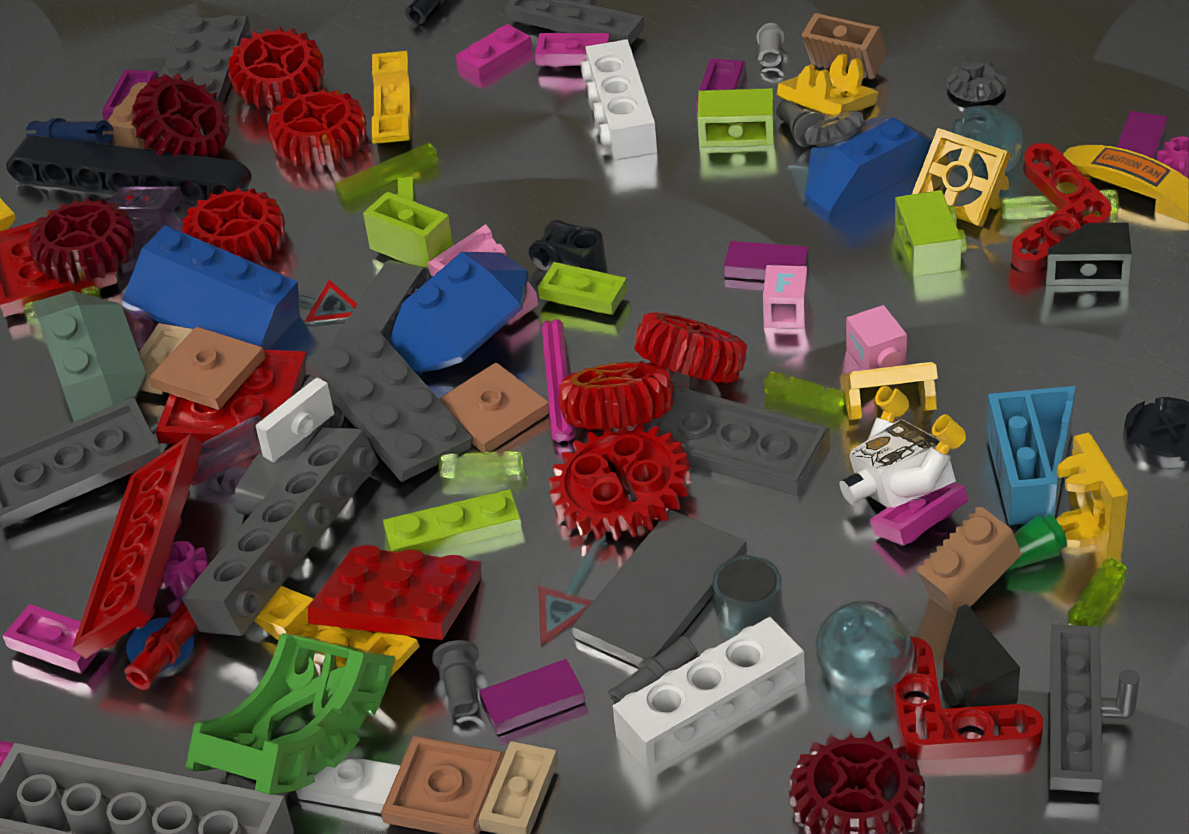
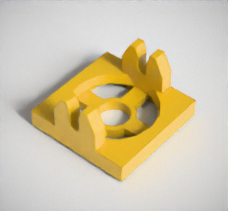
M842 53L832 62L830 72L825 69L821 71L815 70V66L811 64L805 66L799 76L778 83L776 95L787 101L834 116L848 111L857 112L876 104L879 91L861 85L864 74L861 59H852L848 73L846 72L847 54Z
M937 128L912 194L934 191L943 182L947 188L944 197L948 205L954 206L956 218L983 228L989 210H996L1002 206L1003 200L999 197L1000 190L1006 191L1009 188V180L1004 175L1011 153ZM962 149L958 161L949 164L948 156L946 155L951 151ZM975 153L979 154L986 163L988 180L974 175V170L970 165ZM958 166H964L968 171V180L961 187H952L948 179L951 170ZM969 188L982 191V195L971 204L960 207L955 206L959 193Z
M927 362L852 371L842 374L840 376L841 391H844L848 420L862 419L859 389L918 382L922 411L937 410L934 379H938L936 364Z
M1089 432L1073 437L1072 456L1067 457L1057 465L1056 473L1059 478L1069 477L1065 479V489L1069 491L1068 500L1074 510L1062 513L1056 520L1064 531L1067 547L1083 548L1095 544L1105 561L1120 558L1129 493L1093 436Z

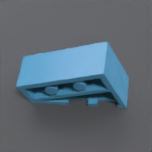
M1076 386L988 394L986 434L1009 525L1027 524L1037 515L1043 518L1050 514L1055 518L1062 478H1059L1056 474L1057 465L1065 460L1067 456L1073 424Z

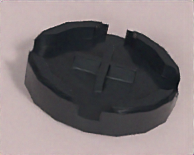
M1160 397L1155 398V403L1145 405V401L1136 404L1127 413L1124 423L1123 439L1127 449L1137 459L1151 466L1168 469L1188 467L1189 402L1184 399Z

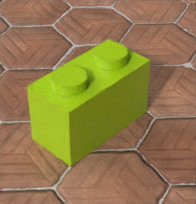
M773 88L699 91L697 117L699 147L774 145Z
M942 190L895 197V229L913 277L960 270L961 253H966L967 251L966 236L963 229H957L955 208L953 205L947 204Z
M386 192L363 212L370 249L404 263L423 266L429 269V261L453 246L449 215L409 199Z

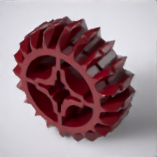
M179 73L172 76V78L167 74H163L158 79L153 78L137 94L136 101L132 105L131 113L134 116L132 117L131 125L138 128L135 138L145 139L144 149L152 148L159 156L165 152H171L173 156L187 154L215 158L218 152L220 153L226 145L225 142L231 129L228 126L230 116L223 113L226 104L216 102L217 92L209 93L206 91V83L199 86L194 83L193 76L185 81ZM158 106H160L162 110L161 115L159 113Z
M89 197L83 202H78L74 199L73 203L68 205L60 203L59 208L56 210H46V217L36 219V226L30 229L31 236L28 239L30 244L29 251L34 265L38 268L39 272L45 274L47 279L56 278L59 284L68 280L73 285H76L81 280H86L90 284L93 278L101 277L105 279L106 273L109 271L118 272L119 264L128 263V256L134 253L135 231L125 209H120L117 203L108 204L105 198L94 202Z
M849 729L845 739L839 740L830 733L826 740V746L813 742L809 750L810 754H800L797 768L793 769L790 776L791 790L789 791V803L792 806V810H794V819L797 822V826L804 827L805 834L915 833L918 818L922 817L925 809V798L923 797L925 795V781L923 776L920 775L917 760L909 759L905 746L893 749V743L889 736L878 742L874 740L871 731L864 738H855ZM827 784L831 787L830 795L823 799L819 792ZM890 787L894 791L895 796L891 801L887 802L883 798L884 791Z

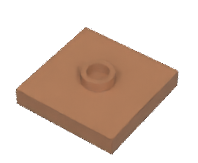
M196 326L149 376L151 387L219 410L265 359V354L262 347Z
M497 363L489 366L439 398L443 405L471 435V444L485 455L549 414V402Z
M413 735L381 810L383 823L440 834H479L481 829L478 818L505 752Z

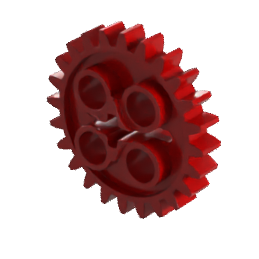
M639 423L633 431H628L627 426L621 427L618 432H612L611 428L603 431V435L600 437L589 432V442L586 444L579 441L573 442L575 453H561L564 464H554L555 476L549 478L552 489L549 491L558 518L560 520L565 519L568 529L578 527L581 536H585L593 529L596 540H600L606 532H611L614 540H618L621 532L624 530H628L632 537H636L637 527L641 525L650 531L654 530L652 520L658 518L662 521H668L666 509L679 510L681 506L678 497H687L688 490L686 485L692 483L689 472L691 468L681 442H674L670 432L661 436L658 426H654L646 433L643 423ZM606 459L612 462V464L616 468L618 476L614 472L610 471L609 464L606 461ZM623 486L630 490L634 502L628 499L624 493Z

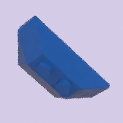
M895 117L871 118L865 121L864 125L859 128V132L854 136L832 145L811 148L805 200L828 218H831L920 172L933 139Z
M460 252L402 303L389 343L418 376L422 375L424 371L439 370L463 362L522 310L526 293V282L529 279L528 271L501 252Z

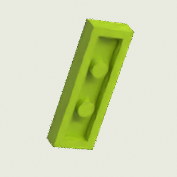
M510 489L383 519L390 551L417 550L422 552L423 555L522 531L521 520Z

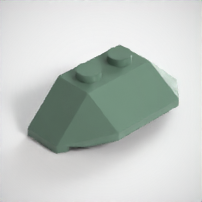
M75 291L65 292L32 303L73 422L132 397L136 400L147 375L121 304Z

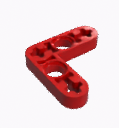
M1036 143L1026 150L1023 172L1059 210L1014 238L1011 248V262L1014 267L1023 272H1036L1047 266L1048 249L1062 240L1051 234L1050 231L1053 228L1065 227L1073 233L1086 223L1110 222L1112 208L1109 200L1057 148L1047 143ZM1044 162H1049L1048 167L1044 164ZM1062 182H1069L1075 185L1078 190L1071 194H1065L1060 192L1056 186ZM1086 211H1088L1089 213H1091V214H1089V215H1087V216L1085 217V212H1086ZM1099 212L1100 215L1097 217L1093 213ZM1026 249L1028 252L1023 254L1022 250ZM1037 249V254L1033 255L1031 252Z
M907 636L898 639L890 647L889 670L901 747H906L909 757L916 760H939L1031 753L1040 746L1043 733V718L1035 708L1024 704L942 709L931 646L921 638ZM907 657H914L917 663V673L909 674ZM911 691H921L926 693L929 699L924 703L914 704L908 702L904 695ZM925 721L924 727L927 739H919V735L916 733V722ZM973 725L981 728L984 731V735L977 739H967L960 735L958 731L964 726ZM1016 725H1022L1026 732L1019 733ZM994 726H999L998 734L1000 735H993Z

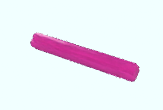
M559 319L554 321L546 320L541 326L552 439L558 443L563 440L569 442L575 436L574 426L565 422L558 400V395H560L559 385L564 378L569 376L564 327Z

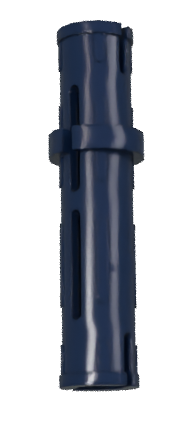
M51 118L49 121H31L26 127V130H36L35 134H26V137L40 136L108 144L113 138L112 134H103V131H113L112 125L105 120L72 122L66 121L63 118Z

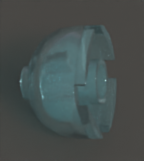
M973 106L964 109L963 111L966 113L962 119L955 120L951 133L1011 153L1004 175H1009L1018 167L1025 147L1024 133L1019 121L1013 114L998 106ZM962 149L950 152L953 162L958 161ZM975 153L970 165L974 170V175L988 180L986 163L979 154ZM961 166L965 172H959L962 178L968 180V171L964 166Z
M854 601L842 605L830 613L820 626L815 644L819 667L836 692L853 698L874 696L876 694L873 689L881 687L885 683H888L890 688L900 682L910 669L915 654L914 644L910 639V633L906 626L890 608L873 601Z

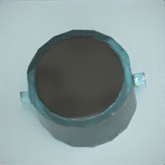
M742 555L727 560L715 571L712 581L714 610L717 619L725 627L741 632L744 628L754 626L768 617H771L775 622L778 620L783 606L782 578L778 568L772 562L765 558Z

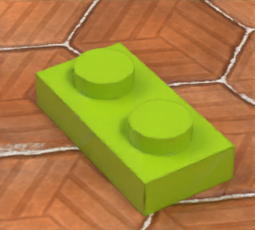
M553 262L538 285L539 299L613 315L628 291L626 277Z

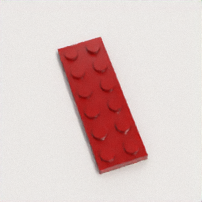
M191 434L130 476L72 649L85 659L102 648L104 650L111 648L122 635L133 628H142L154 615L155 608L153 605L156 595L164 583L163 572L168 559L173 553L172 543L175 533L182 524L180 517L184 504L191 494L189 488L192 478L199 468L197 461L202 444Z

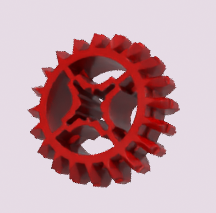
M281 26L276 31H269L266 27L264 33L261 34L252 31L251 39L241 38L240 46L233 47V53L229 57L228 62L229 80L237 97L242 98L246 105L254 103L258 110L268 106L272 112L275 106L283 105L284 99L295 98L296 93L303 95L309 93L310 89L312 91L320 90V84L324 80L323 75L325 74L323 55L315 40H310L306 32L298 34L295 28L284 31Z
M325 88L320 92H313L310 89L309 93L303 95L296 93L295 98H286L283 105L274 107V113L269 115L268 136L276 156L282 157L284 163L293 162L295 167L307 164L309 169L315 165L322 164L325 168L327 163L334 162L339 164L340 158H351L352 151L361 149V143L366 140L365 126L367 122L359 101L352 99L349 93L341 94L339 90L327 92Z
M238 187L232 192H227L224 189L222 194L215 195L210 193L209 199L197 200V207L189 208L188 216L182 219L183 233L258 265L261 260H271V253L279 252L280 244L285 241L286 232L284 226L286 223L280 206L277 205L276 199L269 198L267 192L257 194L255 188H251L246 192Z
M665 312L644 314L635 335L634 350L643 359H647L653 364L660 365L662 368L675 371L676 373L688 375L691 378L695 377L716 383L733 382L738 380L746 362L747 345L738 336L732 335L730 332L721 330L718 327L708 325L705 322H699L679 315H671Z
M643 361L612 362L611 364H598L596 367L584 368L582 371L573 372L570 376L564 378L559 385L560 395H558V400L566 423L577 428L585 427L588 430L602 429L604 431L608 428L634 427L639 423H649L651 419H659L663 414L671 410L674 390L669 372L660 365Z

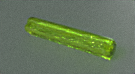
M430 143L421 145L336 182L334 185L336 194L342 202L351 201L397 181L398 178H404L436 164L438 161L437 152Z
M1113 189L1099 190L1111 203V213L1117 212L1119 207L1117 191ZM1045 195L1003 198L1000 207L1002 219L1005 221L1046 218L1059 210Z

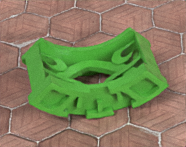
M282 633L269 668L249 697L223 716L195 722L186 768L195 772L217 768L256 780L255 790L266 794L292 792L314 783L315 775L327 766L335 768L359 742L360 739L356 732L367 714L375 716L386 691L395 656L371 652L310 636ZM316 651L325 653L321 676H319L313 662ZM336 656L347 658L346 665L336 669ZM313 703L315 718L308 725L296 733L271 740L273 731L286 715Z

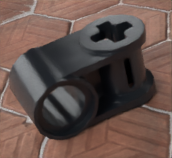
M553 220L546 226L545 235L541 240L534 241L529 247L528 254L530 259L537 267L545 271L550 269L553 262L605 273L607 270L602 233L595 228L581 227L561 220Z

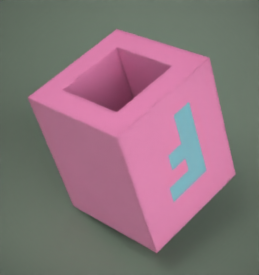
M767 265L763 290L764 328L805 329L808 302L807 266Z
M884 305L846 317V348L862 370L907 364V334Z

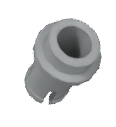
M767 23L757 31L756 39L760 45L758 59L761 60L760 63L762 65L774 67L781 62V45L784 42L785 34L777 24Z

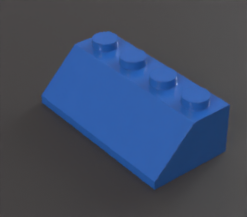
M166 225L141 249L122 300L123 307L162 324L194 329L197 326L262 347L263 350H270L300 316L298 281Z

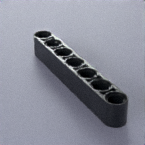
M27 136L24 138L6 163L8 173L15 180L24 184L124 197L133 195V198L139 196L141 197L140 199H144L147 195V200L157 196L153 200L156 201L160 198V201L194 206H197V200L209 199L210 193L215 195L222 194L224 189L227 192H232L240 187L245 192L252 181L250 170L244 164L234 160L187 154L173 156L171 152H165L159 156L154 150L40 136Z

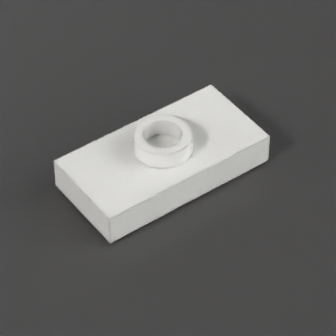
M318 377L255 425L263 457L274 463L334 415L327 382Z
M346 756L335 768L325 767L314 776V783L296 790L298 799L381 813L400 765Z

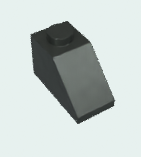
M1086 223L1050 247L1047 256L1046 285H1129L1132 259L1129 224Z
M967 604L958 607L944 655L943 679L940 681V687L946 701L951 706L963 708L1004 705L1017 699L1020 666Z

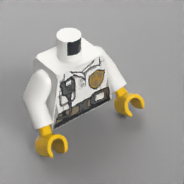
M887 385L882 386L875 396L876 404L884 410L881 419H875L868 440L851 450L849 457L854 474L841 480L839 483L843 496L852 505L870 496L888 508L896 507L956 482L950 461L951 455L948 452L950 449H957L964 443L966 439L965 430L946 414L941 415L933 424L932 434L935 437L902 419L893 423L895 418L902 416L908 410L909 401L899 389L896 388L893 391Z

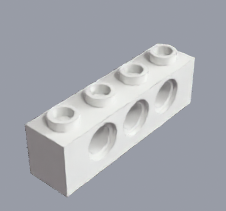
M628 39L585 46L587 61L581 62L582 77L584 83H587L590 104H593L596 125H599L603 147H610L613 160L657 153L655 122Z
M771 617L764 619L754 626H748L733 638L715 648L705 650L696 659L676 670L668 671L659 680L637 692L626 695L620 702L614 704L613 714L616 737L643 768L650 773L804 683V650Z

